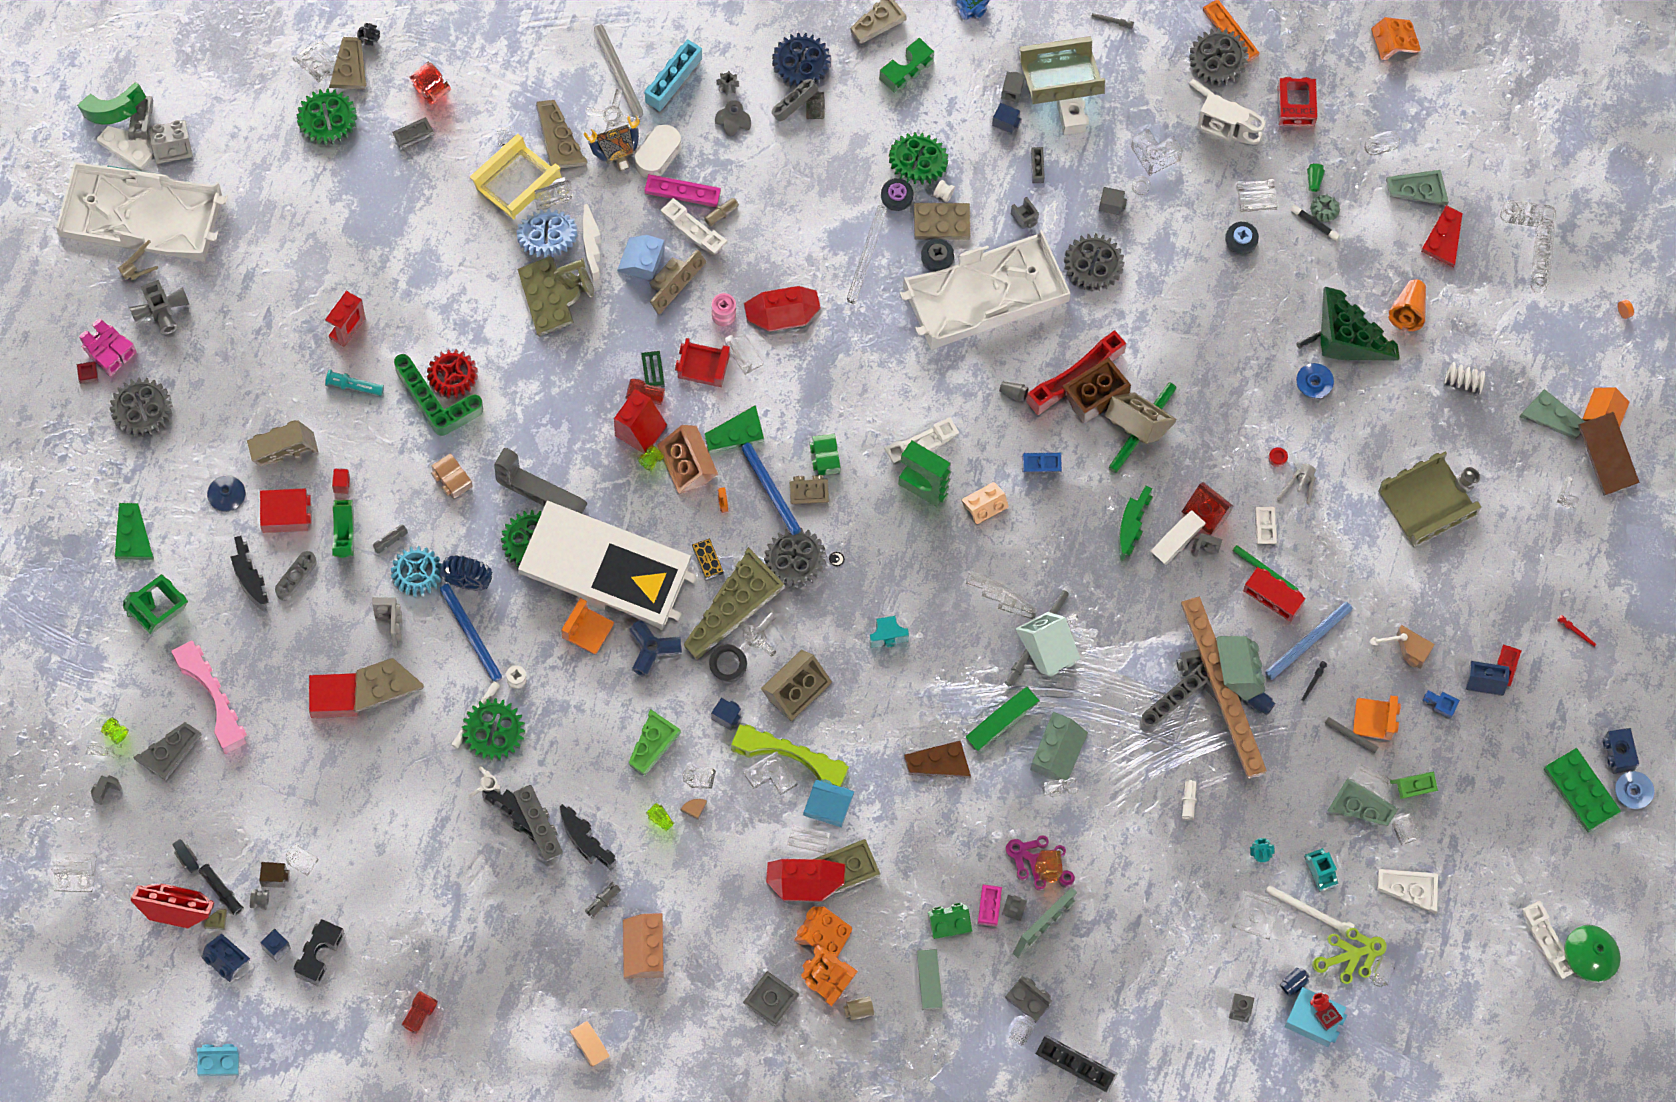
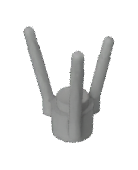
M1302 464L1300 470H1296L1295 475L1277 497V500H1281L1298 478L1300 484L1297 492L1301 491L1304 483L1310 482L1307 495V504H1310L1313 485L1316 479L1314 476L1316 472L1315 467L1310 464Z

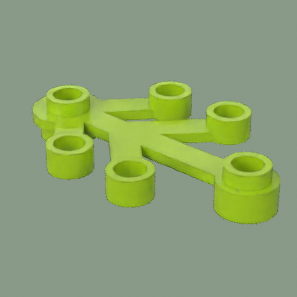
M1348 928L1346 931L1348 939H1356L1366 945L1357 948L1340 939L1339 935L1330 934L1327 938L1328 943L1332 946H1338L1347 952L1327 959L1316 957L1312 961V968L1318 973H1324L1328 970L1329 966L1349 960L1344 972L1339 977L1342 983L1349 984L1352 982V973L1360 957L1368 954L1364 965L1358 969L1359 976L1367 978L1371 975L1370 968L1376 956L1383 955L1387 949V944L1383 938L1376 936L1370 939L1359 933L1356 928ZM1351 930H1354L1356 933L1354 937L1349 935ZM1332 936L1337 938V942L1334 944L1331 942ZM1375 943L1380 944L1379 950L1374 949ZM1320 961L1324 962V967L1322 969L1318 967V963ZM1363 968L1368 970L1366 975H1363L1361 972ZM1348 974L1349 980L1345 982L1343 976Z

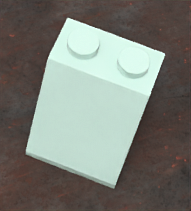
M1047 612L1016 628L1038 671L1042 674L1053 676L1060 669L1071 667L1075 664V661L1081 659L1067 620L1063 616Z

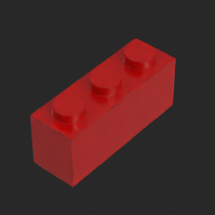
M1259 567L1250 576L1243 589V592L1289 622H1292L1306 599L1300 591L1289 588L1283 580H1277L1271 576L1269 571Z

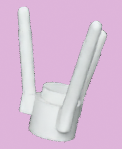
M479 766V770L484 774V777L480 781V787L471 792L468 797L471 798L483 790L491 791L495 789L496 792L500 793V785L497 784L496 778L490 775L489 771H486L482 766Z

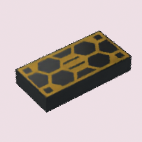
M710 538L692 544L705 580L724 574Z

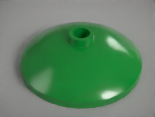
M1583 925L1574 929L1568 935L1564 948L1565 957L1568 965L1576 975L1586 981L1600 983L1607 981L1616 974L1621 961L1620 950L1614 938L1607 931L1598 926Z

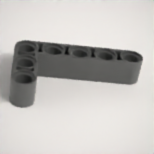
M503 448L494 464L496 481L500 485L543 506L546 505L547 501H550L578 513H583L587 506V502L584 499L521 469L518 455L508 448Z
M1203 663L1142 714L1140 728L1143 732H1154L1203 689L1217 701L1209 677L1203 676L1201 673L1206 671ZM1193 683L1196 688H1189L1187 684ZM1179 695L1182 700H1175L1173 696ZM1165 707L1167 708L1168 712L1163 713L1159 710V708ZM1151 719L1154 724L1149 725L1144 720Z

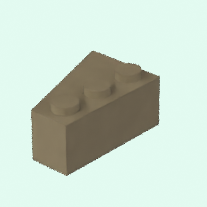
M299 420L290 421L285 426L272 428L270 432L257 434L252 439L247 440L251 460L258 466L283 461L282 457L294 455L295 458L300 457V453L310 450L313 453L318 452L314 432Z

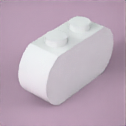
M670 125L656 126L653 131L647 134L645 142L636 148L635 165L636 170L641 176L648 178V174L661 176L681 150V137L677 129Z

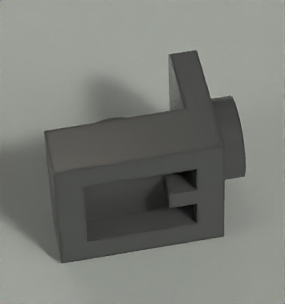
M1200 533L1199 539L1195 538L1192 549L1195 550L1194 556H1198L1200 547L1210 553H1219L1223 539Z
M1198 649L1181 652L1179 659L1176 660L1178 671L1182 672V676H1187L1188 665L1197 666L1203 662Z

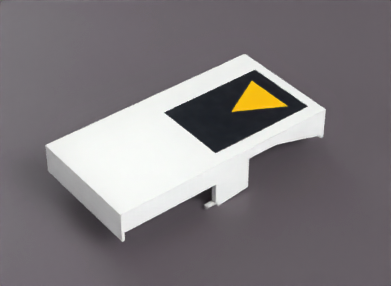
M550 501L546 502L518 568V575L527 576L576 595V600L578 601L581 597L587 601V605L605 611L606 605L618 609L660 630H663L668 618L679 621L681 613L672 609L684 580L694 584L697 577L695 574L688 572L691 555Z

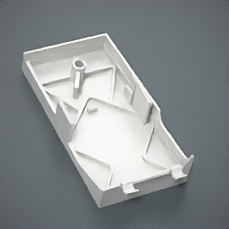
M74 162L56 229L59 237L138 250L150 240L151 243L144 249L146 252L206 261L210 241H216L218 231L213 233L219 206L220 204H226L228 195L222 196L219 182H216L215 185L173 180L167 175Z
M1042 230L1039 234L984 252V250L989 249L988 245L963 253L959 257L958 265L936 272L904 277L903 288L905 292H900V295L904 301H910L921 326L915 327L919 336L925 335L931 350L1069 302L1071 293Z

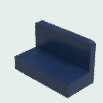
M1476 661L1470 662L1466 690L1502 696L1505 694L1509 682L1508 666Z

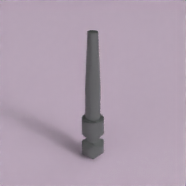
M1092 13V17L1116 23L1119 26H1127V28L1131 29L1134 26L1133 21Z

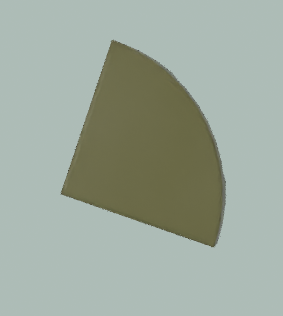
M220 909L207 918L204 928L225 930L227 909Z

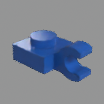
M1428 690L1422 701L1435 705L1434 711L1451 719L1460 700L1445 692L1438 696Z

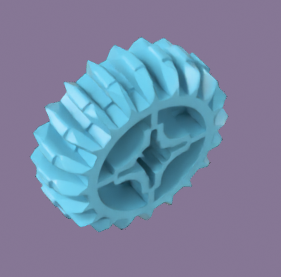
M419 545L417 550H413L411 546L409 552L403 549V556L397 554L398 560H393L392 562L394 567H391V572L393 573L391 578L395 580L394 585L396 587L399 586L400 592L405 590L407 596L411 592H413L414 597L417 596V593H420L423 597L424 591L431 594V587L437 589L436 583H441L439 576H441L440 568L442 563H439L440 558L438 556L434 557V551L428 553L427 547L421 551ZM428 564L433 568L430 577L425 572ZM404 566L409 571L405 579L401 575Z

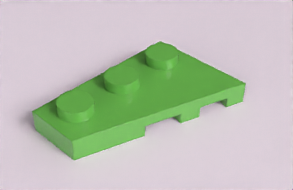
M650 709L646 724L642 728L640 739L636 743L629 760V765L645 776L681 734V730Z

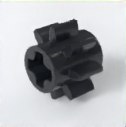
M364 23V27L361 26L358 29L357 37L361 40L362 44L373 46V42H378L380 31L376 29L377 25Z

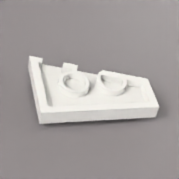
M107 126L96 139L97 143L140 171L154 157L150 137L148 140L136 138V140L130 141L128 131Z
M1386 869L1378 870V891L1432 913H1437L1438 874Z

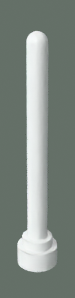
M1272 886L1266 888L1268 894L1338 929V932L1342 933L1341 936L1347 938V929L1355 927L1349 921L1347 923L1343 921L1342 923Z

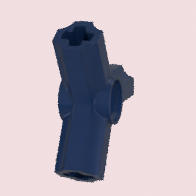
M642 620L637 621L629 628V632L642 648L632 667V671L642 677L648 676L656 658L659 656L682 654L681 637L657 638ZM650 645H654L657 648L652 651L649 650L647 647Z

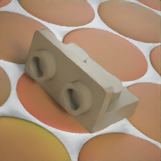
M813 475L812 479H805V476H793V480H789L791 504L829 502L828 479L824 478V475Z

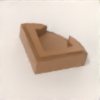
M690 800L682 806L681 812L699 819L707 804V800Z

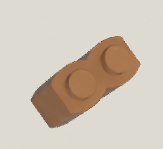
M451 453L431 465L432 477L436 482L440 481L443 484L442 490L447 496L450 495L455 499L473 487L471 479Z

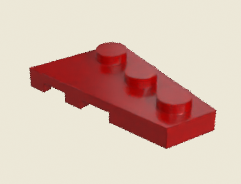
M1446 205L1423 245L1421 252L1454 268L1463 213Z

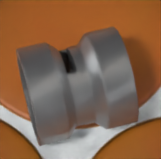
M1472 467L1465 468L1455 481L1457 489L1464 493L1470 492L1480 481V474Z

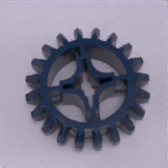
M458 555L446 557L440 568L441 578L445 582H449L450 585L462 589H468L469 591L487 589L492 580V569L487 564L470 557Z

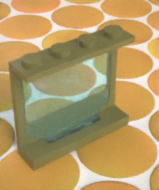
M1091 36L1019 47V60L1033 104L1105 94V78L1100 77L1092 53Z

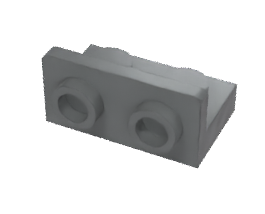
M1021 975L1018 982L1007 993L1005 998L1036 1023L1051 1006V996L1045 990L1040 991L1032 979Z

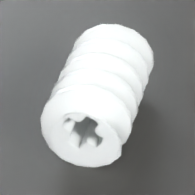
M1453 362L1448 367L1444 384L1450 380V386L1457 382V388L1464 384L1465 390L1472 386V392L1479 388V394H1481L1485 382V371H1481L1478 375V370L1474 369L1471 373L1468 366L1463 371V365L1460 364L1456 369V363Z

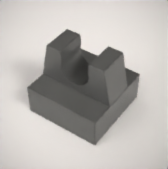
M1008 895L1002 915L1021 921L1027 900L1015 895Z

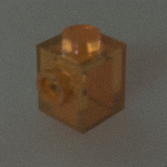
M1041 850L1035 863V872L1038 873L1039 880H1045L1046 882L1059 880L1063 873L1061 851Z

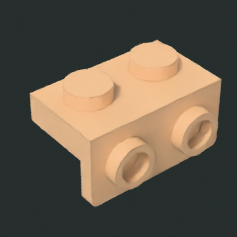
M994 482L962 499L963 506L972 514L976 524L1009 507L1005 493Z

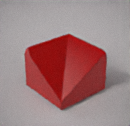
M334 469L333 492L348 494L350 484L349 470Z

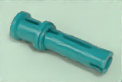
M331 369L328 370L325 380V386L333 385L340 387L341 390L349 388L382 396L384 385L352 378L348 373H335ZM357 384L372 387V389L357 386Z

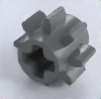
M730 71L724 74L720 73V79L716 80V85H719V92L723 91L726 95L731 92L736 93L735 87H739L737 74L733 75Z

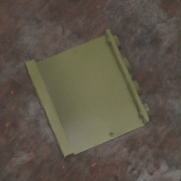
M1446 451L1441 454L1435 453L1425 462L1420 461L1416 463L1410 470L1404 469L1392 479L1391 477L1384 479L1378 490L1413 547L1478 515L1481 510V505L1478 501L1472 503L1467 493L1457 489L1455 485L1457 478L1445 461Z

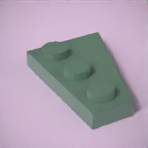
M1348 777L1329 807L1328 812H1335L1388 826L1399 808Z

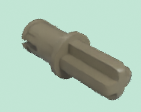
M731 198L723 205L716 206L713 212L704 217L705 222L711 227L722 218L725 219L727 214L739 206L737 200Z

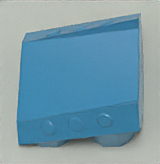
M826 779L821 781L815 780L803 816L842 828L855 791L849 790L846 787L832 785Z

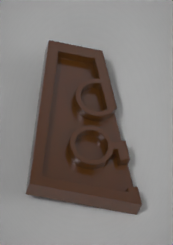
M961 740L904 754L909 775H939L952 778L956 776L971 779Z

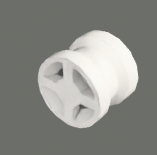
M941 180L933 196L936 198L940 197L947 203L954 193L955 186L947 185L945 181Z
M512 666L508 669L506 675L509 686L514 689L522 688L526 684L525 670L521 666Z

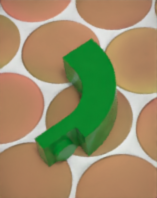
M134 82L116 98L101 100L90 93L77 106L84 118L90 122L108 125L121 122L137 112L135 107L146 98V95L141 86Z
M334 500L332 506L334 524L332 556L339 558L354 556L353 500Z

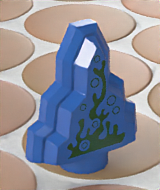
M957 0L956 6L959 8V15L963 20H968L973 16L979 19L986 13V6L991 0Z

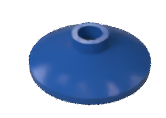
M1310 363L1299 370L1296 383L1298 389L1305 396L1322 398L1331 392L1334 385V377L1326 366ZM1314 381L1317 385H1312L1311 382Z

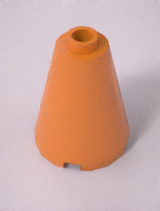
M1415 279L1408 282L1389 310L1388 318L1398 329L1402 330L1404 327L1408 328V331H1417L1425 323L1426 285L1421 280Z

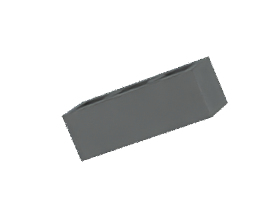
M1043 147L1031 148L1032 183H1044Z

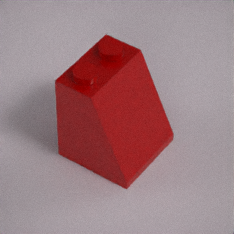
M636 389L614 417L615 437L645 455L648 454L667 428V423L652 399Z

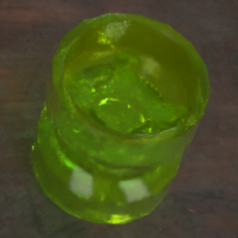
M650 445L646 449V453L641 454L637 459L646 470L651 472L655 468V464L664 459V455L658 448Z
M114 717L108 719L101 728V733L111 737V741L115 744L122 742L129 732V729L124 725L120 726L119 721Z

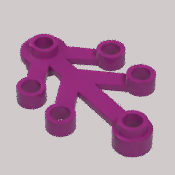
M1044 835L1039 836L1037 840L1023 843L1019 839H1012L1007 843L1006 853L1015 860L1017 878L1019 880L1025 881L1029 876L1028 869L1024 868L1022 859L1024 858L1030 863L1035 881L1034 888L1036 890L1042 891L1046 887V881L1042 878L1040 868L1059 878V884L1064 888H1069L1074 884L1075 876L1071 871H1062L1044 861L1052 858H1063L1066 853L1064 846L1058 845L1054 850L1036 854L1027 851L1037 847L1041 849L1046 848L1049 839ZM1039 840H1045L1046 844H1040ZM1016 845L1019 847V850L1014 851L1012 847ZM1061 849L1063 854H1057L1056 850ZM1023 871L1026 873V876L1021 877L1019 873ZM1068 875L1071 879L1066 881L1063 877ZM1041 881L1044 885L1039 887L1036 883Z

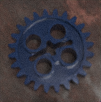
M798 32L795 38L790 34L789 40L784 37L783 43L778 42V47L774 48V54H772V66H774V73H778L777 78L783 77V83L789 81L790 87L793 84H796V87H798L807 79H812L820 84V78L825 79V74H829V68L831 67V55H829V48H826V43L820 44L821 38L814 40L813 34L808 38L807 33L801 37ZM808 48V50L805 53V59H802L804 56L805 49ZM799 62H801L798 72L795 73L798 69Z

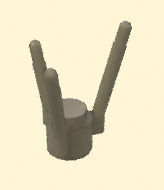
M150 240L118 267V270L126 280L129 278L135 280L139 276L158 269V266H154L135 273L137 268L133 263L145 252L144 249L151 243Z

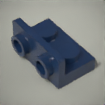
M222 933L205 946L201 956L206 964L212 966L221 977L229 982L250 961V958Z

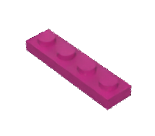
M648 174L644 191L645 194L716 207L718 206L721 188Z

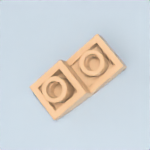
M588 1021L569 1031L577 1047L582 1049L590 1066H595L609 1057L607 1050Z

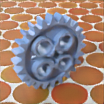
M541 209L539 214L534 211V216L527 215V220L522 219V224H518L517 240L520 248H524V252L529 251L530 255L536 253L537 257L541 254L544 255V258L548 254L551 257H554V253L561 255L562 250L567 252V247H573L572 243L576 242V237H578L577 225L574 219H570V215L565 216L564 211L558 214L557 209L554 212L548 209L545 213ZM547 223H548V225H549V229H548V243L546 244V240H545V238H546V236H547L546 225H547Z

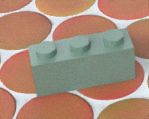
M1218 636L1216 639L1224 685L1245 701L1265 692V678L1262 675V662L1259 659L1258 644L1247 636Z
M1053 712L1030 770L1067 784L1088 732L1071 718Z

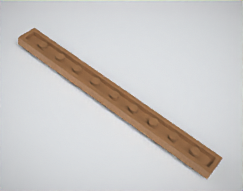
M1199 596L1182 601L1183 612L1247 779L1266 774V767L1239 697L1224 685L1217 640L1201 598Z

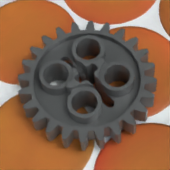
M1218 28L1215 33L1213 29H1210L1209 35L1204 31L1203 38L1197 36L1198 42L1193 41V47L1190 48V53L1192 54L1189 55V60H1192L1190 66L1194 67V73L1198 72V78L1204 76V82L1210 79L1211 85H1213L1214 81H1217L1218 86H1220L1221 81H1224L1227 85L1228 79L1234 82V76L1241 77L1240 71L1245 72L1244 66L1248 65L1246 59H1249V54L1246 53L1248 52V47H1243L1245 41H1240V35L1234 37V31L1227 34V29L1221 32L1220 28ZM1223 44H1227V45H1229L1230 47H1228V48H1222L1221 46H1222ZM1211 49L1212 52L1205 53L1204 50ZM1229 60H1232V61H1234L1235 63L1229 65V64H1227L1226 62L1229 61ZM1215 65L1217 68L1210 69L1209 66Z
M1095 233L1094 238H1091L1090 234H1087V239L1081 235L1080 242L1074 239L1073 245L1069 244L1068 250L1065 253L1066 257H1064V263H1066L1064 270H1068L1067 276H1072L1071 282L1078 281L1077 287L1083 284L1084 290L1090 286L1091 291L1094 290V287L1101 291L1102 286L1108 289L1109 283L1114 285L1115 280L1120 279L1119 274L1123 273L1125 264L1123 262L1124 255H1120L1121 248L1116 249L1117 243L1111 244V238L1106 241L1104 240L1105 235L1098 238L1097 233ZM1097 249H1100L1097 261L1095 262L1092 275L1089 276L1088 273L1091 269V263H1093L1095 253ZM1084 250H1090L1092 253H1086ZM1102 256H1108L1109 259H1104ZM1078 266H1085L1086 269H1081ZM1101 271V272H1103L1104 274H1103V275H1099V274H1097L1096 272Z
M138 377L136 383L130 379V385L124 382V389L118 387L119 394L113 393L115 400H110L112 405L110 411L113 413L111 417L115 420V425L119 426L121 431L126 429L127 435L133 431L135 437L138 433H141L142 437H144L145 432L152 435L153 429L159 432L158 426L165 427L164 420L169 421L168 415L172 414L170 408L173 405L170 401V395H167V389H163L161 383L156 386V380L149 383L147 377L144 382L141 381L140 377ZM136 393L139 394L141 403L143 405L145 414L148 419L147 421H144L142 413L140 411L138 402L135 397ZM151 394L149 398H143L144 395ZM133 400L131 404H125L126 401ZM157 410L155 414H149L150 411ZM134 416H138V417H139V418H138L137 420H135V421L131 420L132 417H134Z
M800 528L801 532L796 535H792L785 529V535L778 533V539L772 537L774 544H767L770 550H765V555L768 556L764 558L765 563H767L766 566L784 584L787 582L789 588L792 586V583H795L796 588H798L801 582L806 586L807 580L813 583V576L819 578L817 571H824L821 565H826V561L823 559L827 557L826 552H823L825 547L821 545L822 541L817 539L815 533L811 535L809 529L804 533L803 529ZM788 545H791V546H792V547H791L790 549H788V550H785V549H784V548H785L786 546H788ZM811 548L809 552H803L804 549ZM782 563H788L787 566L780 567ZM800 566H807L805 569L799 570Z

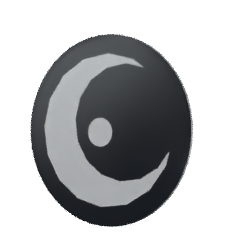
M833 552L829 556V562L833 566H841L845 561L844 555L840 552Z

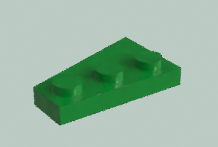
M756 405L706 432L705 440L708 452L714 453L742 447L746 443L756 444L764 442Z
M119 503L115 559L154 560L138 503Z

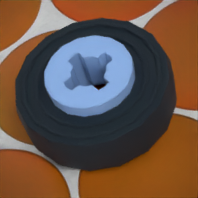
M1240 221L1228 228L1225 241L1231 251L1237 254H1247L1256 248L1259 234L1252 224Z

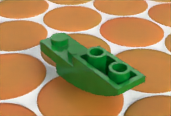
M1145 486L1138 500L1130 497L1126 505L1118 540L1119 555L1122 561L1125 560L1126 556H1131L1135 548L1133 546L1134 541H1139L1143 533L1141 530L1142 522L1140 521L1145 513L1143 511L1145 505L1149 506L1153 499V496H1151L1153 488Z

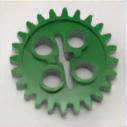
M329 88L326 89V93L319 89V94L312 92V98L306 96L307 102L301 101L302 107H298L299 113L296 114L297 123L300 126V132H304L305 138L310 136L311 142L317 139L318 145L321 141H324L325 146H327L328 141H331L334 145L336 139L342 142V136L348 138L347 132L352 133V127H356V108L353 101H350L349 96L344 97L343 92L337 95L336 89L332 93L329 92ZM323 103L326 104L332 130H328L322 106Z
M914 132L913 136H910L907 133L906 138L900 136V139L895 140L894 145H891L889 163H891V169H895V175L901 174L900 179L906 177L907 182L913 180L914 184L917 181H920L921 185L924 184V181L931 184V179L937 181L938 176L942 177L943 172H946L949 161L946 148H942V142L936 143L937 138L931 140V135L924 137V134L921 133L920 136H917L916 132ZM924 148L922 155L919 157L921 149ZM918 160V163H917L916 168L913 169V168H914V165H915V161Z
M531 510L530 515L523 511L522 517L517 513L516 520L510 518L511 525L505 524L506 530L502 531L504 537L501 538V543H503L502 550H506L505 557L510 556V563L516 560V567L520 566L530 542L529 538L531 539L534 530H529L528 527L530 525L537 526L541 511L537 515H534L533 510ZM516 538L523 539L520 543L514 542Z
M496 698L493 703L486 699L485 705L479 701V708L474 705L472 706L473 713L467 711L469 719L464 718L463 722L467 725L462 726V730L467 732L462 734V738H468L465 741V745L471 744L469 751L476 750L475 757L483 754V760L490 756L491 762L494 757L501 761L502 755L508 759V752L515 754L514 747L520 749L521 745L518 741H524V738L520 735L525 734V730L521 729V727L525 726V722H519L522 719V714L516 715L518 708L511 710L512 703L505 706L504 699L500 704L497 703ZM485 714H490L493 717V719L489 722H485L482 719V716ZM497 714H500V718L497 723V731H495L493 734L490 746H487V742L490 737V731L495 723V718ZM503 720H508L511 722V726L504 728L500 723ZM483 732L486 734V738L479 740L476 738V734ZM497 738H502L505 744L497 746L494 741Z

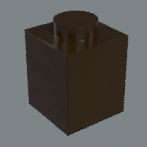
M261 862L259 878L261 887L285 888L286 882H289L290 870H287L286 864Z

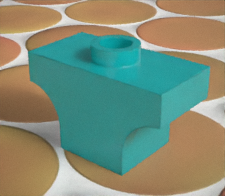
M896 616L876 619L877 630L870 634V648L882 646L890 648L899 643L909 642L908 628L899 626Z
M1321 848L1305 854L1304 858L1319 892L1338 886L1337 868L1329 852L1326 853Z

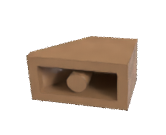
M1401 625L1396 635L1400 636L1405 633L1408 636L1406 641L1398 640L1403 659L1410 666L1421 669L1435 644Z

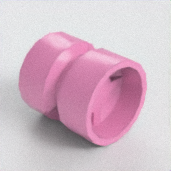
M722 293L716 295L712 300V319L719 326H728L735 320L736 302L731 295Z

